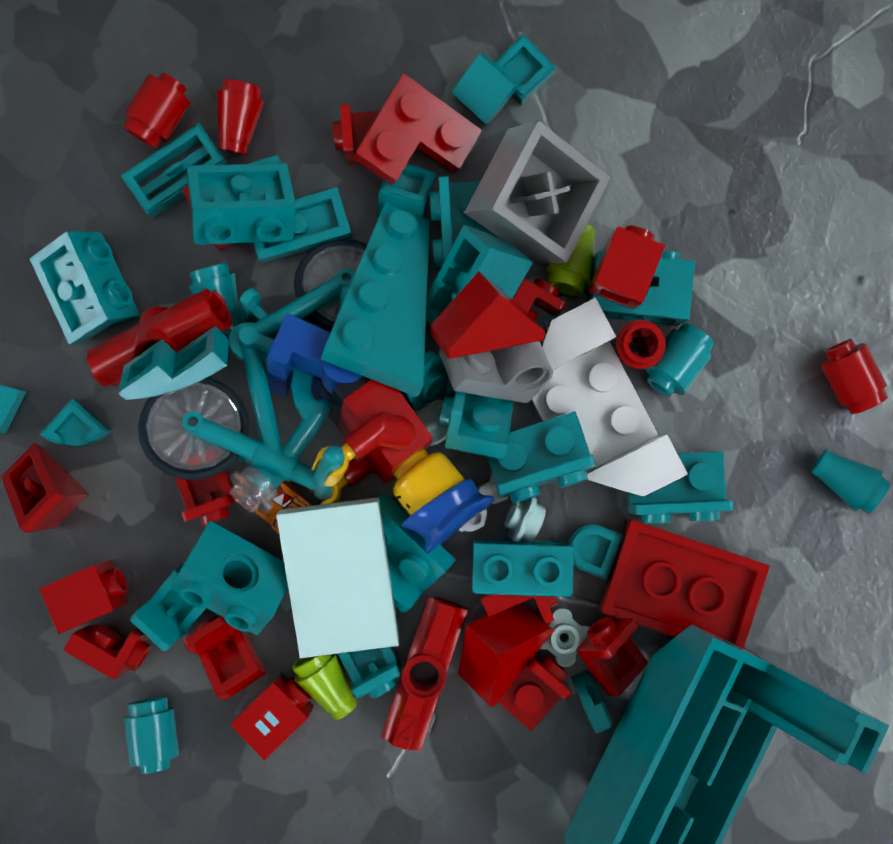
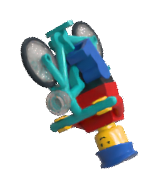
M339 239L319 244L304 256L296 270L294 280L296 300L268 315L261 309V296L253 288L246 290L239 299L242 324L237 325L232 330L229 336V348L232 354L238 360L243 361L260 442L249 437L250 424L248 412L241 398L223 382L207 377L185 388L149 397L139 418L138 435L140 445L146 457L155 467L165 474L178 479L199 480L210 478L225 471L236 460L251 465L241 473L236 471L230 477L235 485L230 491L231 495L250 513H253L257 508L267 513L273 507L271 501L278 495L277 487L284 480L288 482L294 481L309 488V491L313 492L315 497L322 501L320 505L337 503L341 496V489L344 486L352 487L370 473H376L386 484L397 478L398 480L393 487V493L410 514V517L401 526L419 534L425 541V553L429 554L473 517L489 507L495 499L490 495L480 494L472 479L465 480L445 454L441 452L427 453L433 438L398 389L321 360L330 332L308 322L314 321L319 326L332 331L367 244L350 239ZM264 362H267L268 380H267V375H266V370H265ZM291 387L295 412L301 421L282 447L270 391L286 397ZM312 392L320 395V399L315 400ZM329 416L345 438L342 439L344 445L341 448L338 446L322 448L312 467L299 462L300 457Z

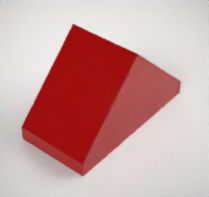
M480 271L431 324L432 337L449 359L543 341L545 337V331L529 313Z
M36 443L1 476L19 528L27 533L56 528L89 495Z
M520 603L490 617L485 615L466 625L458 675L489 706L494 707L555 630L548 624H545L524 603Z

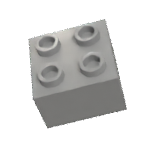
M537 120L507 130L464 213L496 236L506 239L536 264L567 263L611 177Z

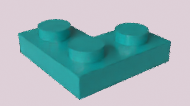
M276 155L249 164H281V160ZM338 187L295 199L296 215L293 239L290 241L253 242L258 260L263 264L313 249L319 244L353 237Z

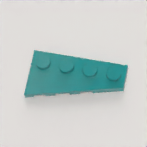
M385 202L325 345L321 360L418 397L423 388L430 220Z

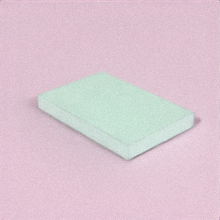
M379 497L279 510L276 517L300 658L399 646V633Z

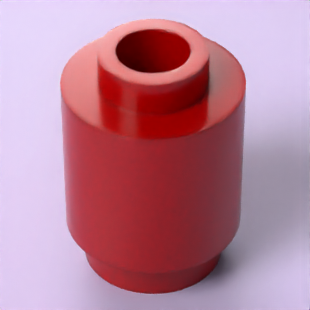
M162 72L159 78L148 74L124 113L127 119L122 128L139 141L153 149H157L161 141L167 142L191 104L184 96L187 91L186 87L166 73Z
M848 339L825 351L827 358L820 363V367L839 404L847 406L850 414L867 411L883 403L888 398L884 390L887 383L866 343L855 345L853 339Z

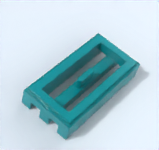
M198 123L122 174L121 177L146 214L153 218L185 196L182 189L188 186L187 175L151 200L148 198L187 173V166L199 165L209 157H212V159L203 165H228V163L202 125ZM198 142H202L204 146L182 161H178L167 168L164 173L142 188L138 183Z

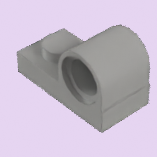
M540 341L451 359L446 356L441 348L438 351L453 390L457 392L528 403L550 381L554 372Z

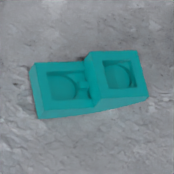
M214 326L177 353L162 339L124 365L118 394L125 400L141 399L166 394L195 384L227 366L229 339Z

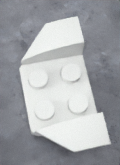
M595 297L551 321L542 348L554 372L550 381L531 399V402L541 422L576 411L589 452L593 455L596 463L594 469L586 471L588 480L632 494L645 496L688 475L668 435H658L610 343L611 340L616 338V335Z

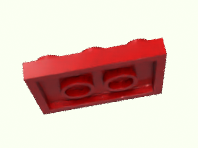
M628 518L598 610L617 618H633L638 625L674 637L693 624L744 649L770 565Z

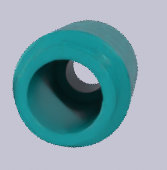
M683 323L678 330L673 329L665 339L666 349L663 357L656 365L645 369L649 375L647 379L649 385L668 397L673 393L684 395L712 357L710 351L714 347L713 340L704 331L688 323Z
M167 696L146 698L128 703V715L124 717L129 766H140L141 774L159 772L170 768V759L178 757L180 753L174 707L168 706Z

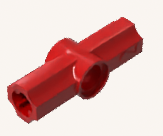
M204 289L170 308L161 306L148 308L142 313L139 324L89 349L86 362L92 370L93 378L102 386H116L121 382L124 365L163 339L177 353L214 326L221 332L232 327V315L227 308L226 300L216 290L209 291Z
M427 596L381 733V738L388 741L392 746L407 751H421L439 695L446 683V674L468 611L467 607L442 597ZM419 662H429L436 667L438 674L432 681L420 682L413 677L411 673L412 667Z

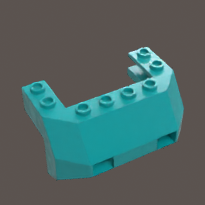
M691 624L651 656L567 827L564 844H721L777 728L833 762L843 766L848 764L858 771L867 774L890 725L807 680L728 640Z

